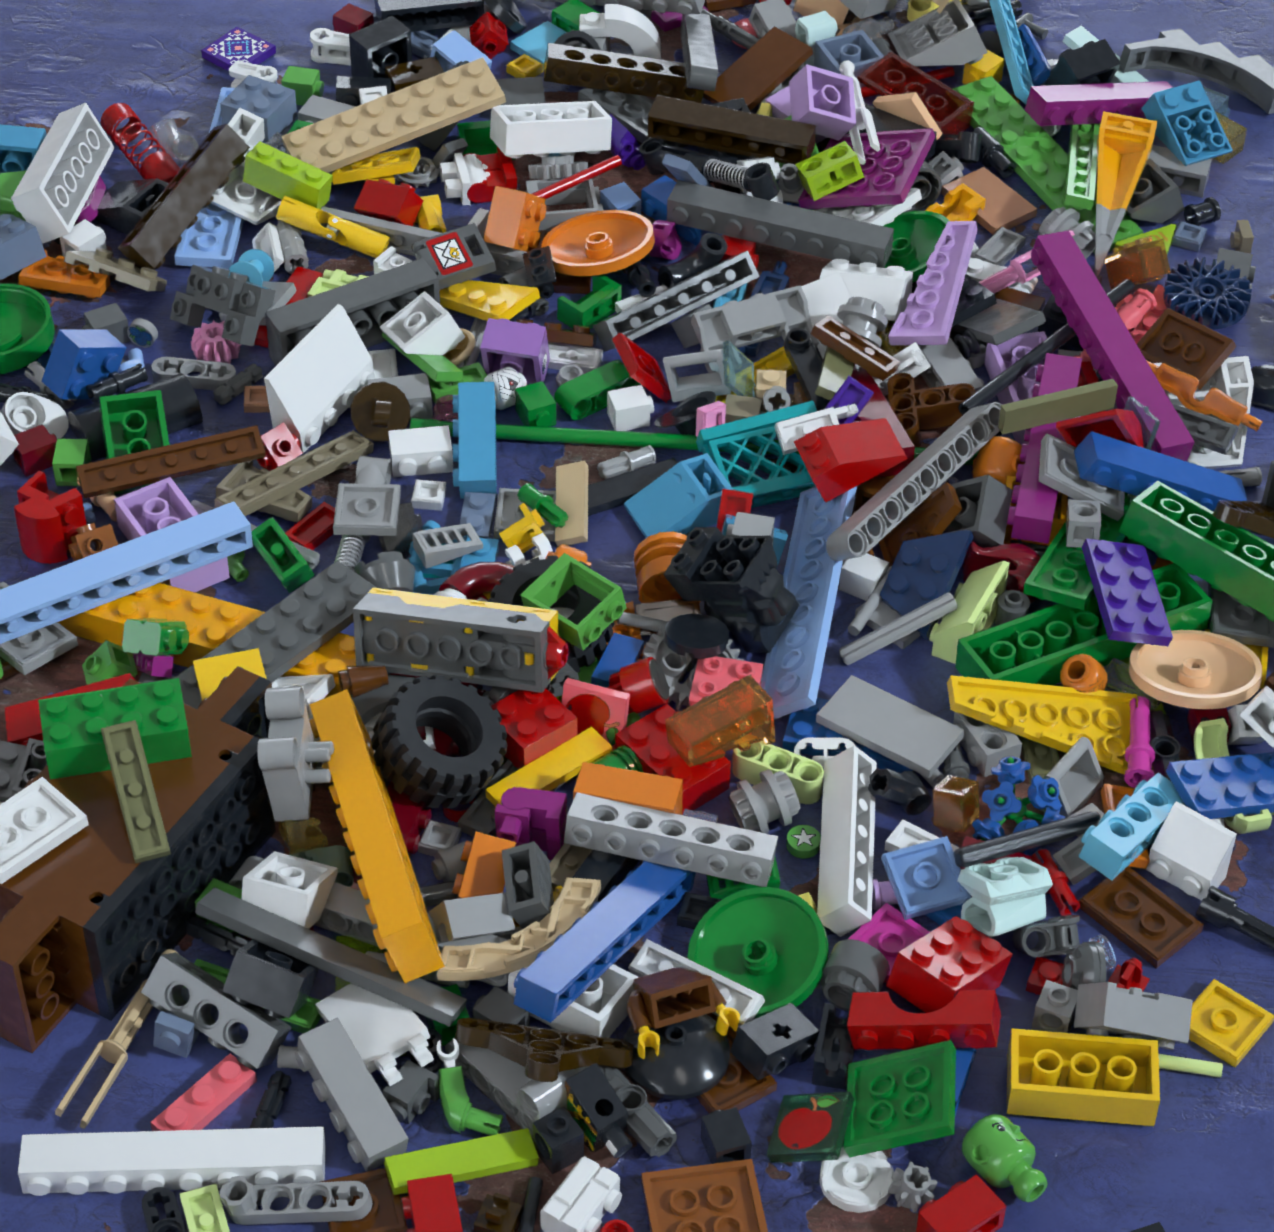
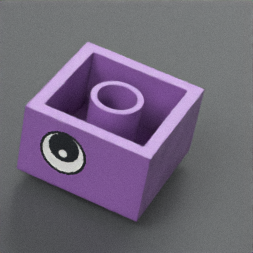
M488 318L480 346L483 367L487 375L504 367H511L517 373L523 374L527 385L540 381L544 382L550 361L546 327L536 323L512 322L504 318Z

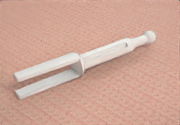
M847 60L840 64L839 71L842 75L853 78L856 125L849 130L859 163L864 165L866 160L859 130L866 128L870 146L877 152L881 149L872 114L865 108L859 81L853 74L855 66L851 61Z

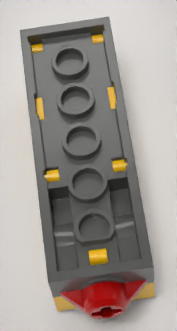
M372 588L353 608L356 666L385 665L389 673L419 677L427 676V678H430L432 675L444 676L445 680L453 677L465 683L542 693L558 671L566 665L568 659V645L559 637L558 610Z

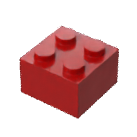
M546 688L542 693L517 690L491 705L493 710H498L502 718L500 725H504L506 728L507 752L505 757L518 770L578 735L577 717Z

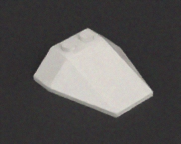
M1228 357L1201 390L1195 391V397L1202 400L1211 388H1218L1233 400L1247 406L1248 410L1246 413L1249 414L1254 385L1249 357ZM1153 363V364H1155V365H1157V366H1160L1162 363ZM1163 389L1172 404L1186 408L1176 395ZM1208 414V415H1207V416H1210V417H1213V418L1222 420V419H1220V418H1218V417H1216V416H1214V415H1212V414ZM1240 423L1238 432L1226 455L1194 444L1187 462L1208 469L1241 467L1247 426Z

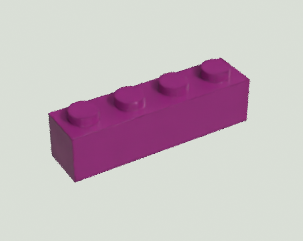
M132 653L136 669L150 676L172 677L173 656Z

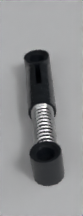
M656 138L647 139L639 147L648 171L652 175H660L665 172L672 174L662 164L665 154H671L690 161L709 183L718 182L741 188L752 193L753 197L765 200L773 199L780 191L768 163H756L748 168L720 161L713 155L668 145L664 140Z

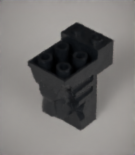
M694 527L663 574L684 601H707L746 652L770 653L799 607L796 597L784 587L783 575L776 569L777 558L773 549V539L770 535L724 536L717 527Z

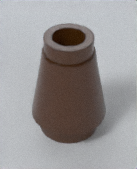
M385 665L346 666V670L338 671L341 691L347 689L352 699L389 684Z

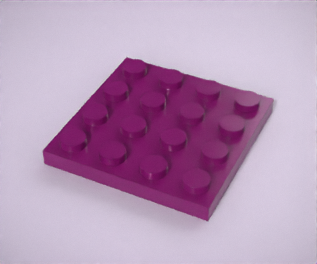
M933 128L876 132L881 149L878 152L870 146L867 133H860L866 160L864 165L860 164L864 178L816 201L804 189L798 199L800 207L818 210L832 207H870L873 205H897L904 203L935 139ZM845 134L840 140L830 138L825 150L845 141L854 151L850 134Z

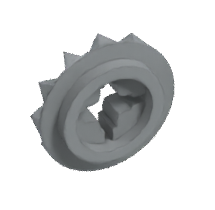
M420 157L414 172L397 174L398 181L410 186L413 185L416 188L419 186L428 187L430 183H437V177L440 176V168L437 169L432 159Z

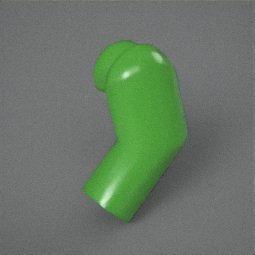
M246 550L227 557L229 573L237 582L245 581L249 575V571L242 565Z

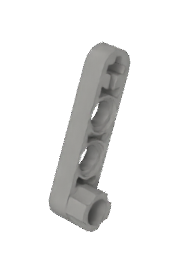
M244 1176L231 1177L230 1181L222 1185L220 1189V1198L230 1219L239 1225L355 1221L367 1216L373 1205L368 1188L359 1181L253 1185L247 1182ZM317 1195L327 1197L326 1203L318 1209L307 1207L308 1201L312 1197ZM358 1195L360 1199L356 1200L355 1205L349 1206L348 1202H352L353 1196ZM334 1196H338L339 1200H336L337 1207L335 1205ZM287 1197L290 1199L286 1208L279 1211L270 1209L271 1203L276 1198ZM262 1204L263 1209L259 1210L258 1206Z

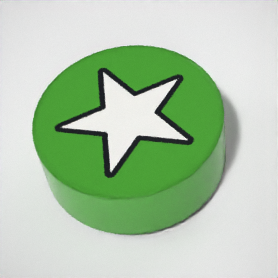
M798 825L791 828L787 834V850L797 858L806 859L815 856L820 850V833L809 825Z

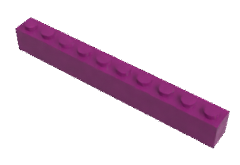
M1062 231L1037 236L1034 248L1031 250L1032 263L1037 266L1043 276L1045 285L1050 288L1055 297L1056 304L1064 312L1068 325L1073 328L1078 336L1080 345L1089 355L1094 369L1099 372L1103 381L1114 379L1117 383L1118 388L1115 400L1117 408L1134 412L1142 425L1143 447L1145 449L1187 462L1195 441L1070 232Z

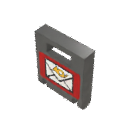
M475 223L417 241L411 246L416 260L423 258L439 277V290L496 271L495 261ZM476 244L481 255L474 257L470 249L475 248Z

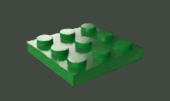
M951 1040L848 1064L844 1150L849 1158L954 1135L956 1048Z

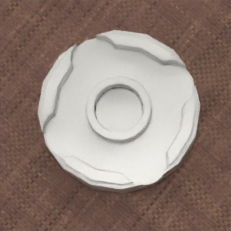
M836 1147L829 1151L822 1161L819 1182L823 1194L833 1205L844 1211L862 1213L875 1210L887 1201L891 1195L888 1193V1189L893 1182L891 1177L894 1170L887 1161V1156L882 1151L849 1158L844 1147L839 1149Z

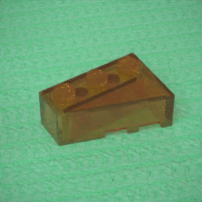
M1152 236L1135 240V242L1113 248V254L1108 255L1105 259L1111 290L1125 279L1131 280L1134 285L1162 280L1171 273L1164 240L1153 241Z

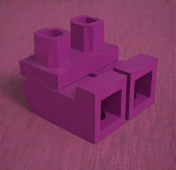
M522 787L508 789L501 797V804H497L495 808L496 837L516 842L515 847L535 841L542 851L547 852V858L552 860L564 845L567 820L566 793Z

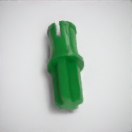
M530 483L523 485L519 489L517 496L521 502H524L532 510L536 509L540 516L554 527L559 526L562 528L565 526L568 514L554 504L551 496L543 495Z

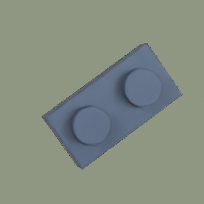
M465 492L459 525L471 523L479 538L490 539L496 494Z

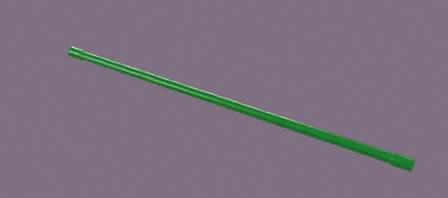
M411 418L410 429L449 425L450 437H453V422ZM496 424V439L630 447L650 445L652 448L699 450L696 443V435ZM774 439V442L780 444L779 440ZM748 442L745 448L754 453H757L760 447L751 442ZM915 447L914 459L926 448ZM978 452L974 454L969 460H967L963 465H973V461L977 457Z

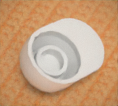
M15 393L6 400L1 409V413L14 435L43 424L50 434L54 433L57 439H61L68 429V417L63 408L54 401L33 393Z

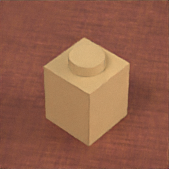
M757 370L755 398L762 399V411L768 412L763 402L766 390L773 386H781L786 389V371ZM776 393L775 397H769L768 399L772 401L774 408H778L779 403H785V400L781 398V393Z

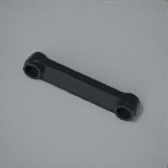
M802 328L791 329L785 338L784 349L786 356L808 401H814L817 411L824 410L830 400L815 394L823 362L810 338L809 332Z

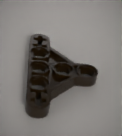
M1218 501L1212 514L1215 518L1232 526L1244 527L1274 539L1273 507L1258 501Z
M475 1018L459 1019L454 1038L460 1044L489 1049L524 1066L525 1076L540 1082L556 1081L561 1071L588 1067L595 1063L597 1065L618 1068L629 1067L632 1065L634 1045L625 1040Z

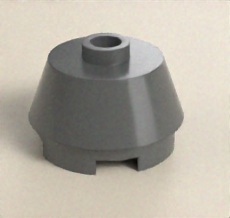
M388 551L378 553V560L369 562L366 565L362 560L354 568L355 573L377 588L413 592L415 567L410 563L409 559L403 558L401 552Z

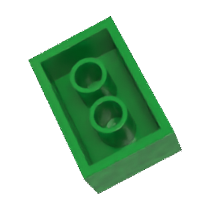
M161 390L100 397V416L107 459L170 445ZM151 484L116 491L114 495L131 493Z

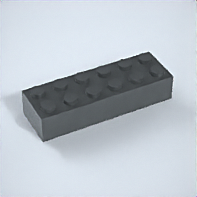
M421 258L267 311L265 318L269 357L277 366L337 304L344 307L366 348L385 342L387 340L383 338L382 330L379 327L425 291L440 304L439 277L428 263Z

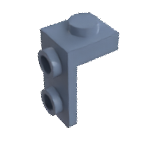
M183 987L181 994L183 999L188 1002L190 998L189 990ZM160 1011L155 1021L153 1046L187 1058L200 1031H194L195 1023L179 1018L170 1011L169 1013Z

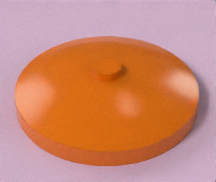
M603 210L582 214L560 223L547 233L541 247L550 246L556 272L571 276H595L615 272L640 261L653 248L655 236L651 222L641 214L625 210Z

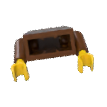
M671 968L633 980L634 991L629 995L627 1012L634 1032L639 1034L637 1052L642 1059H645V1047H652L656 1055H659L660 1036L656 1032L651 1031V1028L657 1029L716 1012L718 1019L715 1028L720 1035L726 1036L729 1026L735 1032L737 1031L740 1014L734 1008L725 1007L727 1002L712 981L711 976L683 968Z

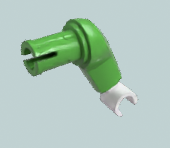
M453 1038L455 1049L452 1053L445 1054L441 1051V1041L439 1040L437 1043V1053L445 1066L443 1069H438L440 1099L449 1127L458 1133L465 1131L467 1128L490 1136L499 1134L501 1129L499 1125L502 1124L504 1115H497L474 1108L473 1103H470V1098L466 1092L462 1066L456 1067L455 1060L459 1056L457 1041Z

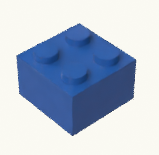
M59 329L42 382L61 400L89 399L86 386L107 378L109 373L118 372L127 347L107 329Z

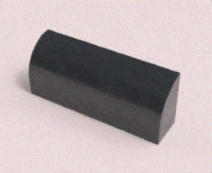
M374 0L378 22L393 16L411 32L471 26L484 14V0Z

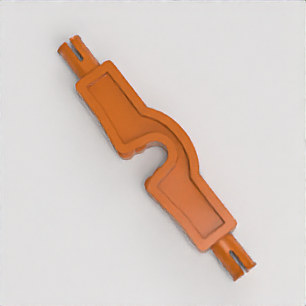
M1147 361L1162 388L1176 395L1187 409L1205 415L1212 414L1228 423L1237 426L1241 423L1256 432L1258 431L1263 421L1246 413L1248 410L1247 406L1233 400L1218 388H1211L1205 398L1199 400L1195 397V391L1199 384V380L1196 377L1178 371L1165 363L1157 366Z

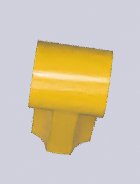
M439 195L421 196L420 198L424 201L414 223H418L419 228L445 233L446 227L442 218Z

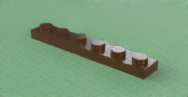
M256 425L76 466V472L85 499L155 483L168 477L173 479L264 458L266 452L258 426Z

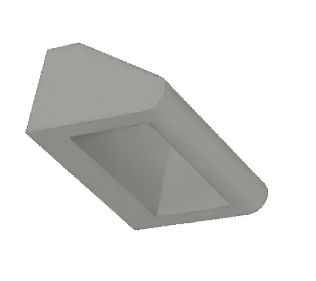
M722 349L663 358L673 402L684 401L703 391L715 392L716 396L731 394L733 378ZM717 362L719 372L679 377L675 368Z
M1081 737L1044 777V779L1054 778L1058 782V799L1062 804L1059 814L1065 816V818L1082 809L1103 785V772L1093 746L1086 737Z

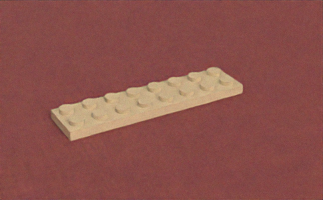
M482 57L285 134L281 138L289 155L329 173L506 103V98Z

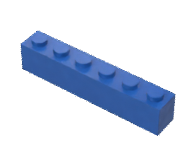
M1092 431L1074 450L1080 479L1135 496L1140 495L1156 481H1160L1213 512L1219 500L1248 501L1242 479Z

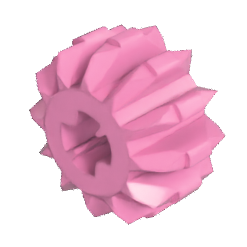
M213 319L212 323H202L201 328L194 329L191 349L197 360L230 364L231 359L238 358L241 344L222 338L225 321L216 323Z

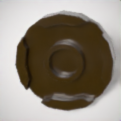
M385 381L371 382L362 387L354 395L350 406L351 420L356 430L365 438L376 442L389 441L388 431L405 429L410 419V404L405 394L396 385Z

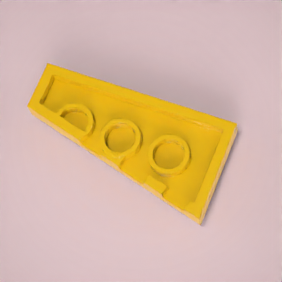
M467 280L439 290L440 305L442 307L488 321V318H504L509 320L540 298L539 290L536 287Z

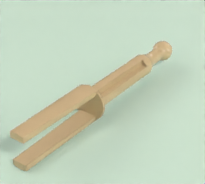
M173 949L165 950L161 955L178 952ZM148 979L142 983L108 1039L100 1040L56 1108L55 1115L61 1117L100 1055L106 1061L115 1064L81 1120L79 1127L86 1128L127 1062L128 1055L126 1050L153 1008L150 1004L151 999L141 993Z

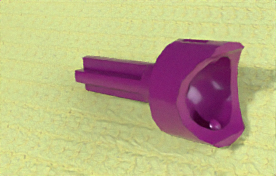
M654 221L652 226L655 243L649 252L651 257L675 260L679 256L682 243L676 232L675 222Z

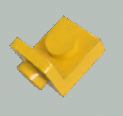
M522 503L519 507L525 517L500 532L499 535L508 548L517 545L521 552L525 553L535 546L532 543V537L541 533L544 534L541 527L545 523L536 509L530 512L526 504Z

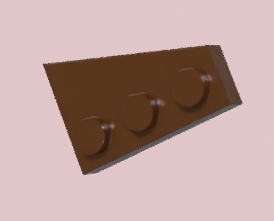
M947 482L943 484L879 541L884 560L889 562V567L893 565L903 541L942 534L962 510L957 493L952 485Z

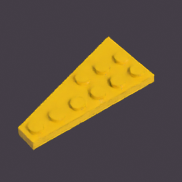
M953 675L947 681L950 710L1065 753L1081 737H1086L1093 746L1100 766L1125 775V771L1128 769V762L1125 760V750L1130 745L1129 704L1131 699L1135 698L1136 707H1138L1137 694L1102 690L1082 693L1072 687Z

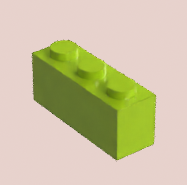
M261 141L246 155L243 182L281 200L284 196H288L318 209H321L329 201L333 175Z

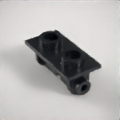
M550 246L535 248L530 252L522 254L528 287L538 288L540 297L548 299L554 293L552 282L557 281Z

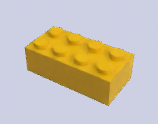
M1011 1029L1007 1051V1114L1154 1126L1160 1104L1158 1040Z

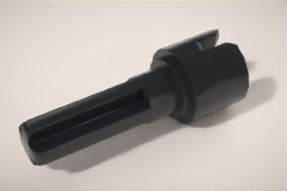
M1212 885L1208 890L1207 898L1202 900L1196 916L1219 929L1228 925L1274 950V927L1237 907V898Z

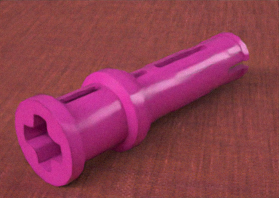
M1141 696L1138 697V707H1136L1135 698H1132L1129 704L1130 745L1125 750V760L1128 762V769L1125 771L1124 780L1126 784L1133 788H1136L1143 779L1148 782L1155 775L1152 770L1155 752L1150 746L1151 701Z

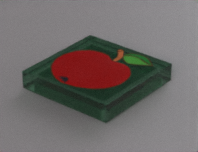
M850 1092L783 1095L766 1154L771 1163L838 1160L855 1100Z

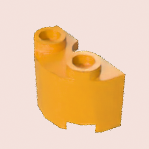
M962 183L945 195L944 203L939 204L935 202L924 211L941 214L950 221H973L979 208L984 210L986 199Z

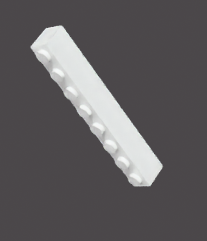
M324 1127L22 1135L18 1176L23 1194L36 1196L67 1192L75 1195L103 1191L113 1194L139 1190L148 1192L156 1187H164L169 1190L183 1189L191 1191L217 1184V1187L221 1188L222 1185L230 1181L231 1177L244 1176L247 1182L253 1185L325 1181L326 1145Z

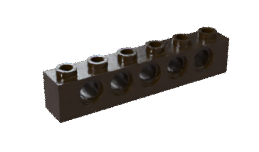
M548 43L544 62V81L654 98L660 95L696 103L702 102L704 90L687 88L684 63Z

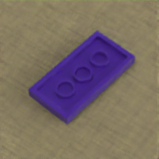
M1086 538L1081 548L1108 640L1168 647L1173 636L1145 546Z

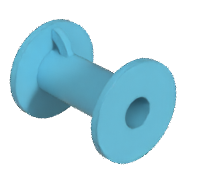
M250 249L244 252L239 261L234 263L229 270L230 272L247 275L248 282L262 286L263 281H269L272 278L274 263L266 252L259 249Z

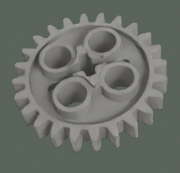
M660 627L657 635L652 634L649 642L646 643L642 659L653 657L662 668L669 688L668 703L672 700L676 702V710L685 705L687 706L688 713L692 714L696 706H691L688 702L696 669L695 664L698 659L693 658L692 653L685 652V656L669 649L664 642L665 628ZM732 639L728 640L724 652L716 655L718 657L745 661L738 658L740 649H730L733 642ZM693 668L687 680L683 684H680V681L684 679L686 672H689ZM696 707L702 715H705L707 708Z

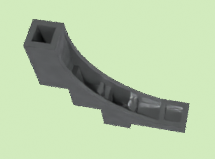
M1181 28L1162 31L1158 39L1124 45L1120 58L1121 65L1119 67L1123 72L1140 69H1159L1197 76L1236 91L1257 104L1267 114L1274 113V68L1260 55L1238 58L1220 41L1199 45Z

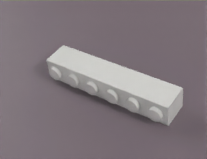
M855 745L824 762L817 915L823 926L829 928L840 937L872 921L875 797L869 792L868 786L870 784L869 776L876 770V761Z

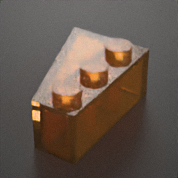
M751 675L730 683L724 689L711 696L702 698L696 704L683 711L674 713L665 720L669 744L689 767L725 756V751L738 748L743 752L750 750V744L764 741L767 745L776 742L773 700Z

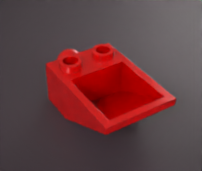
M1112 409L1056 422V428L1066 443L1077 447L1092 431L1144 448L1142 425L1131 410Z

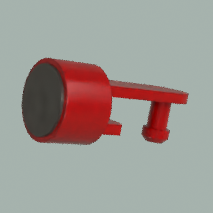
M653 657L621 667L619 672L609 676V687L607 688L630 694L628 714L632 712L639 714L666 704L669 701V688L662 668Z

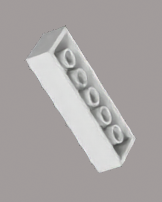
M87 103L58 114L11 197L15 209L22 214L26 222L36 226L42 244L70 233L115 148Z

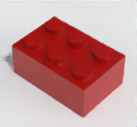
M668 704L663 705L615 734V749L623 745L629 747L638 757L644 773L683 779V816H686L730 788L731 762Z
M955 916L898 952L886 986L925 1013L933 1012L950 1003L961 990H995L1000 987L1013 953L1002 947L995 939L989 938L975 929L968 921Z

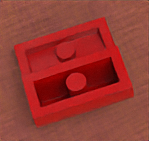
M74 488L50 500H47L41 493L14 506L23 553L28 558L39 563L51 564L68 560L66 550L69 549L68 545L72 543L70 537L78 535L76 528L87 525L81 493Z

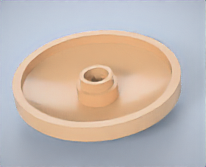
M1171 631L1173 639L1168 647L1137 643L1130 654L1129 674L1134 684L1149 696L1179 707L1219 709L1245 702L1255 695L1261 684L1262 665L1257 655L1242 643L1211 632Z

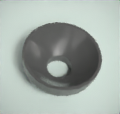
M1083 942L1070 955L1065 957L1062 971L1063 985L1078 990L1079 984L1106 982L1105 953L1099 942Z

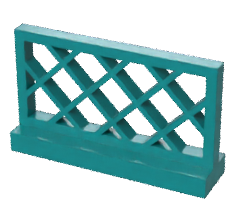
M809 401L702 429L699 431L696 443L699 452H703V454L708 453L711 457L708 448L710 440L773 427L778 422L817 412L814 401ZM757 440L748 441L760 447L757 452L758 455L766 447V445ZM728 446L718 448V450L721 449L731 454L729 459L731 462L737 454V451ZM772 448L768 449V452L779 457L776 462L779 465L785 455ZM743 454L739 457V459L751 464L748 469L751 472L756 461ZM791 458L787 459L788 462L798 467L795 473L803 469L804 465ZM762 464L758 467V469L770 474L768 479H771L776 473ZM731 471L729 476L741 481L740 485H744L747 478L734 471Z
M775 426L708 442L713 462L729 484L728 476L731 471L747 478L744 485L732 488L737 491L753 493L751 508L798 498L801 492L816 487L799 454L795 452L785 454L780 466L764 458L769 448L783 454L780 444L774 442L777 436ZM757 440L766 445L762 454L758 455L745 448L748 441ZM728 446L737 451V454L731 462L720 456L718 448ZM741 454L756 461L751 472L736 465ZM791 458L804 465L801 472L792 473L783 468L787 459ZM762 464L775 471L776 473L773 478L765 480L755 475L759 465Z

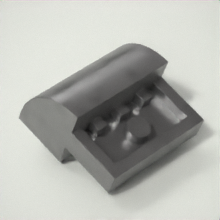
M29 738L27 746L0 740V802H5L23 790L27 782L35 778L45 768L47 761L43 741Z

